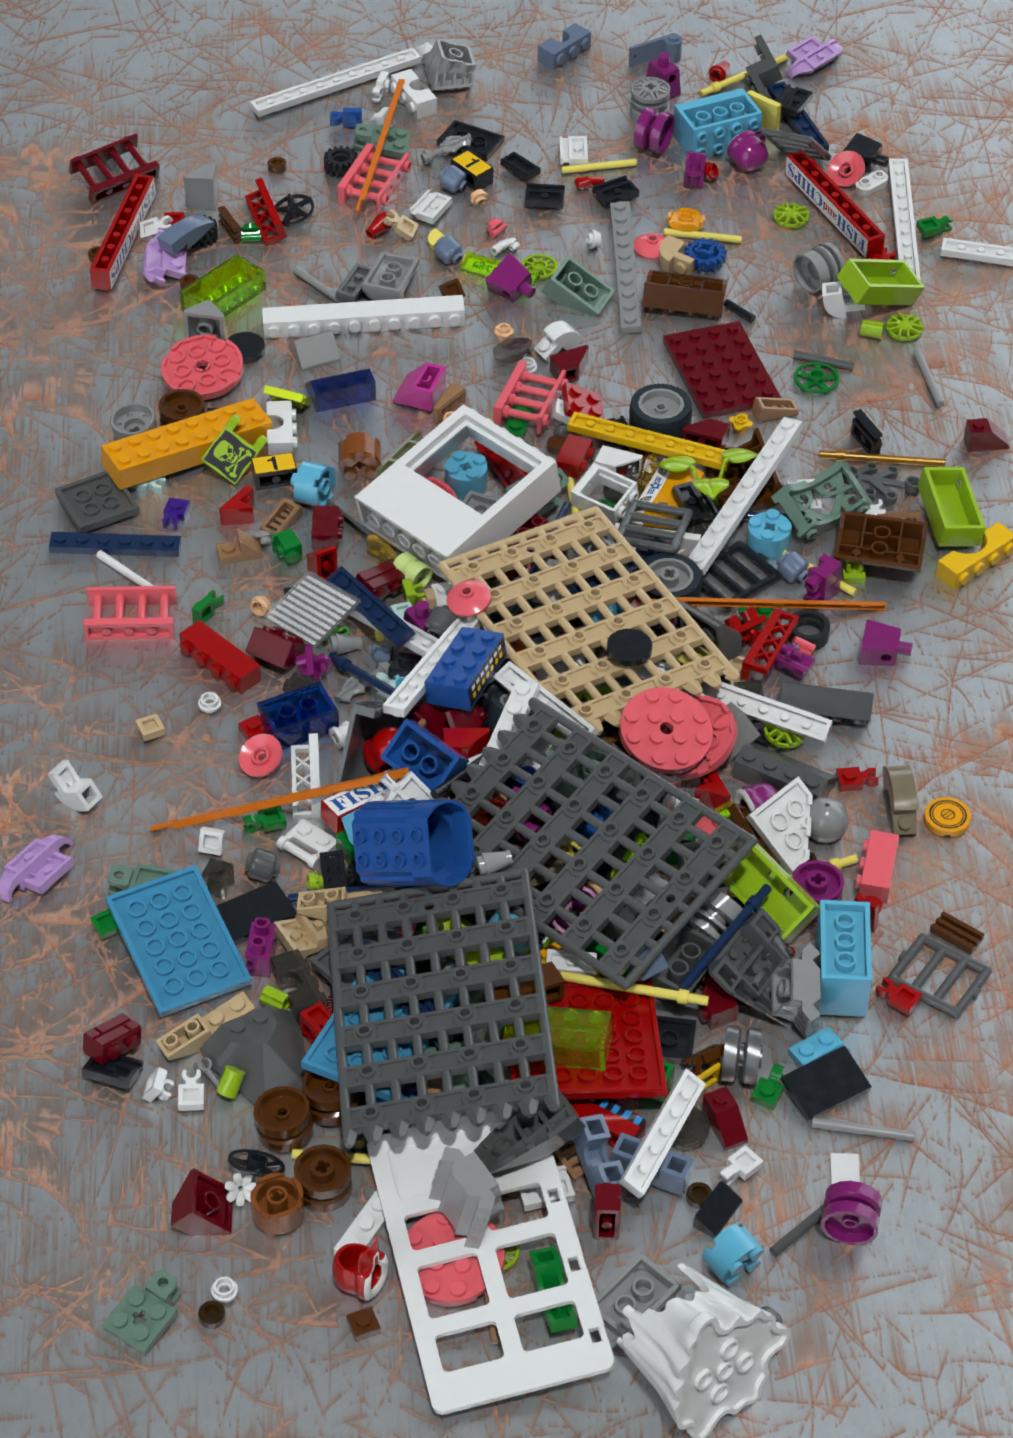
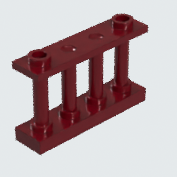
M136 133L81 156H76L69 161L70 175L80 172L89 184L88 200L92 205L127 191L135 174L154 176V179L159 178L160 165L155 160L147 163L136 149L138 135ZM130 152L140 167L130 170L120 155ZM113 158L123 174L113 176L104 164V161ZM96 165L107 180L97 183L87 168Z

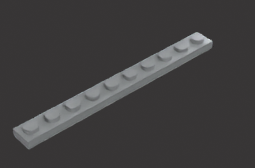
M619 201L610 203L621 331L622 334L642 332L630 202Z

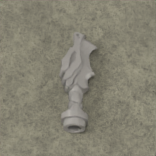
M468 133L462 137L449 136L434 151H423L420 155L425 165L431 164L434 158L439 155H447L450 152L456 153L463 146L470 147L472 142L471 134Z
M387 661L379 662L376 664V670L369 674L375 677L378 672L388 675L390 665ZM351 676L346 679L341 692L334 695V699L339 703L341 701L351 703L350 699L354 695L365 693V688L371 685L358 677Z

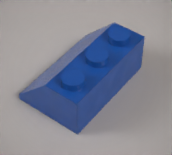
M409 719L404 720L380 756L382 760L396 770L409 767V772L412 771L431 791L466 767L469 762L467 758L419 723Z

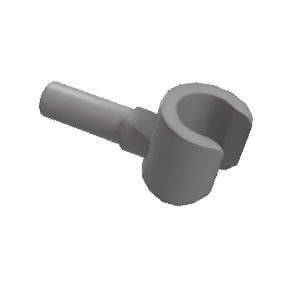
M204 1057L201 1061L205 1068H202L200 1063L196 1062L193 1066L194 1071L196 1072V1069H200L201 1074H205L217 1088L220 1081L211 1070L212 1061Z

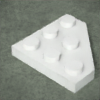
M799 776L746 816L747 820L788 874H791L798 865L809 860L810 856L808 838L811 836L812 818H810V805H812L813 795Z

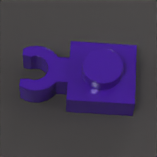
M169 497L163 511V529H166L169 524H173L174 531L179 529V521H185L189 512V500Z

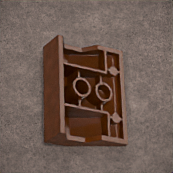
M649 270L647 280L644 282L642 306L652 311H657L660 308L666 309V312L669 313L684 311L687 315L696 316L700 313L706 314V317L717 318L722 316L728 280Z
M757 427L753 431L751 440L737 448L747 449L759 454L766 444V440ZM722 445L718 448L728 450L735 447ZM756 457L742 463L731 462L727 472L724 471L723 479L729 481V487L718 494L721 509ZM705 466L710 479L719 477L720 470ZM778 468L775 469L749 510L770 508L776 505L771 497L784 487Z
M842 511L833 558L838 561L921 572L928 522Z

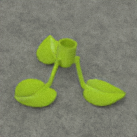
M731 448L723 451L721 457L725 459L723 460L719 477L712 479H699L694 466L696 460L688 456L667 458L660 462L657 467L672 472L690 469L695 477L693 486L710 497L716 506L718 505V494L729 487V481L723 479L726 464L728 462H746L757 457L758 453L743 448Z

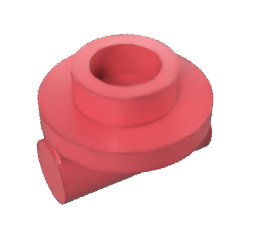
M495 217L487 223L486 231L489 232L490 237L495 238L507 228V225L503 222L502 218L497 219Z
M795 636L792 640V643L795 642L800 645L799 651L808 656H811L815 650V644Z

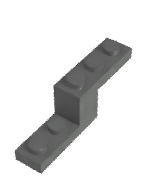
M760 34L754 37L756 41L754 48L757 55H761V60L745 67L748 74L745 78L752 91L770 99L765 87L783 78L777 62Z

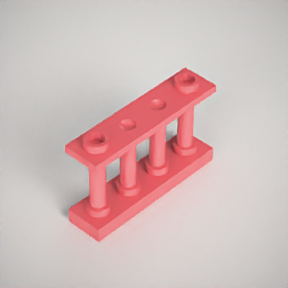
M367 143L338 184V202L345 204L349 197H360L362 190L356 189V186L364 185L366 178L363 176L368 173L374 155V144ZM407 152L400 161L380 156L378 164L394 167L395 169L392 172L376 168L375 176L387 178L385 183L372 180L370 187L380 189L378 194L369 192L367 196L368 200L376 201L377 212H381L384 206L388 205L390 197L406 173L410 172L412 163L409 161V153Z
M519 360L494 405L493 423L501 426L504 419L508 417L537 423V434H541L544 427L549 425L553 404L557 398H560L562 386L565 382H568L566 370L561 371L558 379L529 373L527 371V362ZM529 381L552 386L553 388L549 391L523 384ZM524 393L547 398L544 403L517 397V395ZM519 405L541 411L538 415L511 409V406Z
M175 586L86 587L88 606H93L92 618L83 620L85 641L175 639L173 617H168L169 604H177ZM115 605L114 618H101L102 606ZM124 605H138L137 618H123ZM160 605L159 617L146 618V606Z

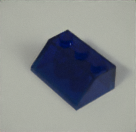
M370 368L311 380L305 383L316 412L376 400V381Z
M320 681L257 702V708L266 734L274 736L280 742L282 750L291 747V745H298L309 741V734L318 733V737L329 734L330 728L334 726L339 727V711Z

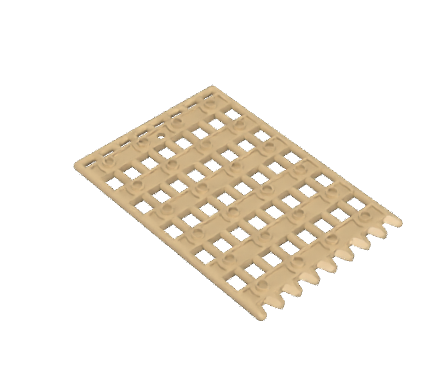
M593 506L438 563V568L453 587L467 580H477L488 586L491 592L490 604L476 617L487 631L504 633L507 656L511 662L556 698L562 699L566 697L573 706L570 709L595 727L598 731V736L603 732L601 722L605 720L619 728L621 714L625 706L635 695L644 690L668 687L680 691L687 690L699 697L703 691L701 687L703 682L719 689L722 685L721 675H726L734 681L740 679L739 672L598 506ZM610 534L617 543L606 546L601 537ZM592 541L598 550L587 553L582 544ZM573 548L579 557L568 560L562 551ZM554 555L560 564L549 567L543 558ZM633 561L640 570L629 573L623 564ZM534 562L541 571L530 574L524 565ZM614 568L621 577L610 580L604 571ZM515 569L521 578L510 581L504 572ZM595 575L602 584L591 588L585 578ZM496 576L502 585L491 589L485 579ZM576 582L582 592L572 595L565 586ZM656 588L663 598L652 601L646 592ZM556 589L563 599L552 602L546 593ZM637 595L644 605L633 608L626 599ZM537 596L544 606L532 609L526 600ZM618 603L625 612L614 616L607 606ZM518 604L524 613L513 617L506 607ZM599 610L605 619L595 623L588 613ZM498 611L504 620L493 624L487 614ZM680 616L687 626L676 629L669 620ZM579 617L586 627L575 630L568 621ZM661 624L668 633L657 637L650 627ZM560 625L566 634L555 637L548 628ZM622 629L642 631L652 641L651 657L646 659L645 663L638 666L620 665L619 661L615 659L613 661L609 656L598 659L591 649L602 645L607 651V640L610 635ZM540 632L546 639V642L535 645L529 635ZM520 639L527 649L515 652L509 643ZM704 645L711 654L700 658L693 648ZM684 652L692 662L680 665L674 655ZM582 653L590 663L578 666L572 659V656ZM665 660L672 669L661 673L654 663ZM563 661L569 668V671L558 674L551 664ZM645 667L653 677L641 680L634 671ZM543 668L550 678L539 682L532 672ZM625 674L632 682V685L622 688L614 678ZM606 682L613 692L602 696L595 686ZM586 690L593 700L582 704L575 693Z

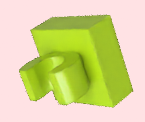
M842 563L843 581L847 584H865L864 564Z
M411 578L402 580L404 602L410 601L412 606H414L415 601L418 602L421 601V598H425L424 593H418L423 592L422 584L412 585Z

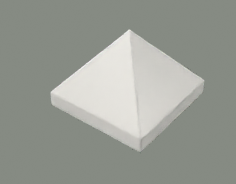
M426 42L415 48V50L421 55L423 60V54L430 52L433 45Z

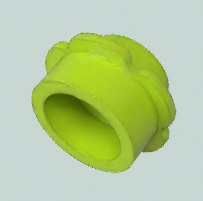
M314 870V873H307V890L323 889V876L318 875L316 870Z

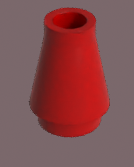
M722 61L709 69L710 80L713 82L725 80L730 64L727 61Z
M387 212L378 213L370 226L365 230L369 238L374 239L376 236L392 228V226H388L383 222Z

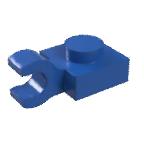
M343 108V112H330V125L337 126L343 123V127H356V124L362 123V108Z

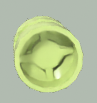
M403 552L393 562L396 569H399L405 575V579L411 578L412 585L422 584L424 589L432 578V568L424 562L418 561L409 552Z

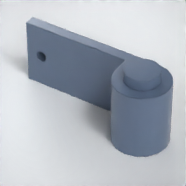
M670 33L669 35L629 47L628 66L633 67L659 58V54L663 52L670 54V61L672 63L679 62L682 57V37L676 33Z

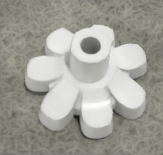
M240 1173L233 1174V1181H226L224 1185L225 1189L229 1190L226 1195L229 1202L235 1200L236 1205L239 1207L244 1205V1199L251 1203L250 1194L256 1186V1182H251L253 1176L248 1174L242 1177Z

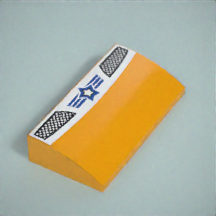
M658 467L638 500L657 504L664 502L668 503L669 506L680 507L671 490L675 485L690 481L693 483L695 481L693 472L690 469L672 472ZM696 468L699 479L704 478L705 473ZM637 509L635 512L679 520L681 517L677 515ZM643 523V526L674 529L672 527Z

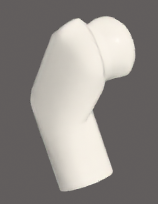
M511 237L499 241L490 248V252L493 256H497L508 247L511 251H515L520 247V244L516 238Z

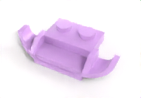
M811 35L787 50L785 55L794 63L789 67L786 75L794 79L801 74H811L832 60L837 59L843 47L838 44L836 39H831L821 44Z
M159 229L158 233L153 239L149 240L144 249L142 275L148 281L162 287L165 283L164 275L181 279L185 275L187 249L182 248L175 256L161 249L157 237L165 230Z
M50 835L41 840L35 838L4 866L5 871L0 879L1 900L10 903L13 900L12 893L15 888L22 891L28 888L40 894L47 891L75 865L72 857L61 854L59 851L63 844L70 847L74 845L73 841L60 835Z

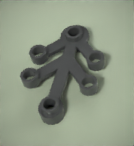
M867 462L866 465L860 468L850 466L851 472L872 501L875 500L876 490L884 495V502L886 504L893 505L896 503L897 493L889 490L886 486L905 489L909 495H916L919 492L917 486L919 478L916 476H909L906 478V481L893 480L898 477L899 469L896 466L889 465L886 469L877 472L878 465L874 462ZM843 475L844 483L849 485L850 482L848 481L846 476ZM865 483H869L874 488L868 487Z

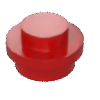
M706 162L704 177L709 181H713L719 175L718 167L715 163Z

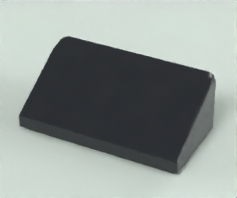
M721 1180L695 1214L693 1227L716 1238L740 1207L743 1199Z

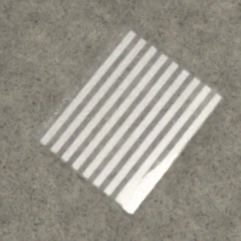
M308 571L264 617L316 648L353 611L361 600L315 573Z

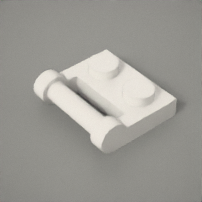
M304 819L276 842V848L281 851H288L305 861L308 867L314 870L321 865L319 853L337 850L335 837ZM293 842L301 846L302 848L308 850L309 852L313 853V855L294 845Z

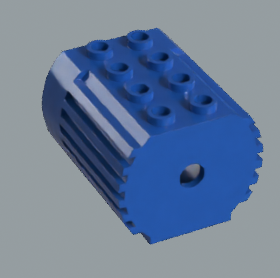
M451 799L372 801L360 806V810H356L354 813L352 833L356 872L359 874L361 882L368 883L371 886H454L462 882L471 872L472 862H475L471 814L467 813V809L462 803Z

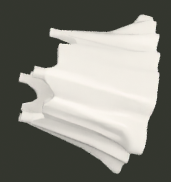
M680 1263L677 1266L679 1271L694 1285L696 1292L686 1294V1300L673 1298L667 1301L665 1310L662 1312L648 1308L644 1313H641L627 1305L622 1313L629 1319L634 1335L628 1332L622 1335V1338L619 1337L616 1343L658 1392L677 1427L680 1430L686 1429L688 1435L692 1438H707L717 1422L725 1414L736 1415L745 1406L758 1402L761 1397L762 1386L770 1374L768 1362L776 1352L788 1343L791 1332L784 1324L776 1322L775 1316L770 1312L738 1298L694 1269L686 1266L684 1263Z

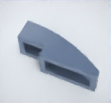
M201 214L184 218L167 228L157 237L159 246L164 251L175 256L184 247L190 249L215 225V222Z

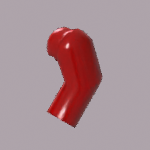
M580 176L575 179V185L580 190L604 182V177Z

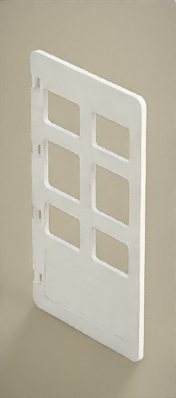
M519 1106L513 1107L512 1110L517 1112L520 1108ZM493 1111L487 1112L485 1121L480 1127L472 1125L466 1115L461 1116L459 1126L454 1132L447 1130L442 1121L439 1120L435 1121L433 1130L428 1136L419 1133L415 1126L408 1128L407 1135L402 1141L395 1139L392 1133L382 1135L376 1145L367 1143V1150L434 1412L440 1415L606 1373L612 1370L615 1363L553 1153L544 1159L492 1173V1176L499 1184L502 1194L534 1186L540 1187L548 1211L547 1217L498 1230H491L487 1224L479 1249L464 1247L466 1238L420 1250H413L411 1247L405 1221L412 1217L438 1211L441 1201L429 1199L432 1189L431 1184L433 1178H435L436 1169H438L437 1165L442 1158L445 1147L460 1149L464 1156L474 1152L473 1150L495 1127L500 1130L505 1125V1123L496 1118ZM557 1191L560 1201L551 1203L548 1193ZM550 1236L554 1237L568 1282L565 1285L519 1297H509L496 1252L499 1249ZM472 1256L477 1257L489 1303L457 1313L431 1318L428 1314L421 1287L419 1271ZM578 1260L580 1270L571 1272L569 1261ZM568 1304H573L576 1307L583 1330L582 1337L531 1351L523 1350L515 1323L518 1317ZM491 1324L497 1327L504 1353L502 1358L450 1372L443 1370L436 1345L438 1338ZM598 1330L601 1341L592 1343L590 1332Z

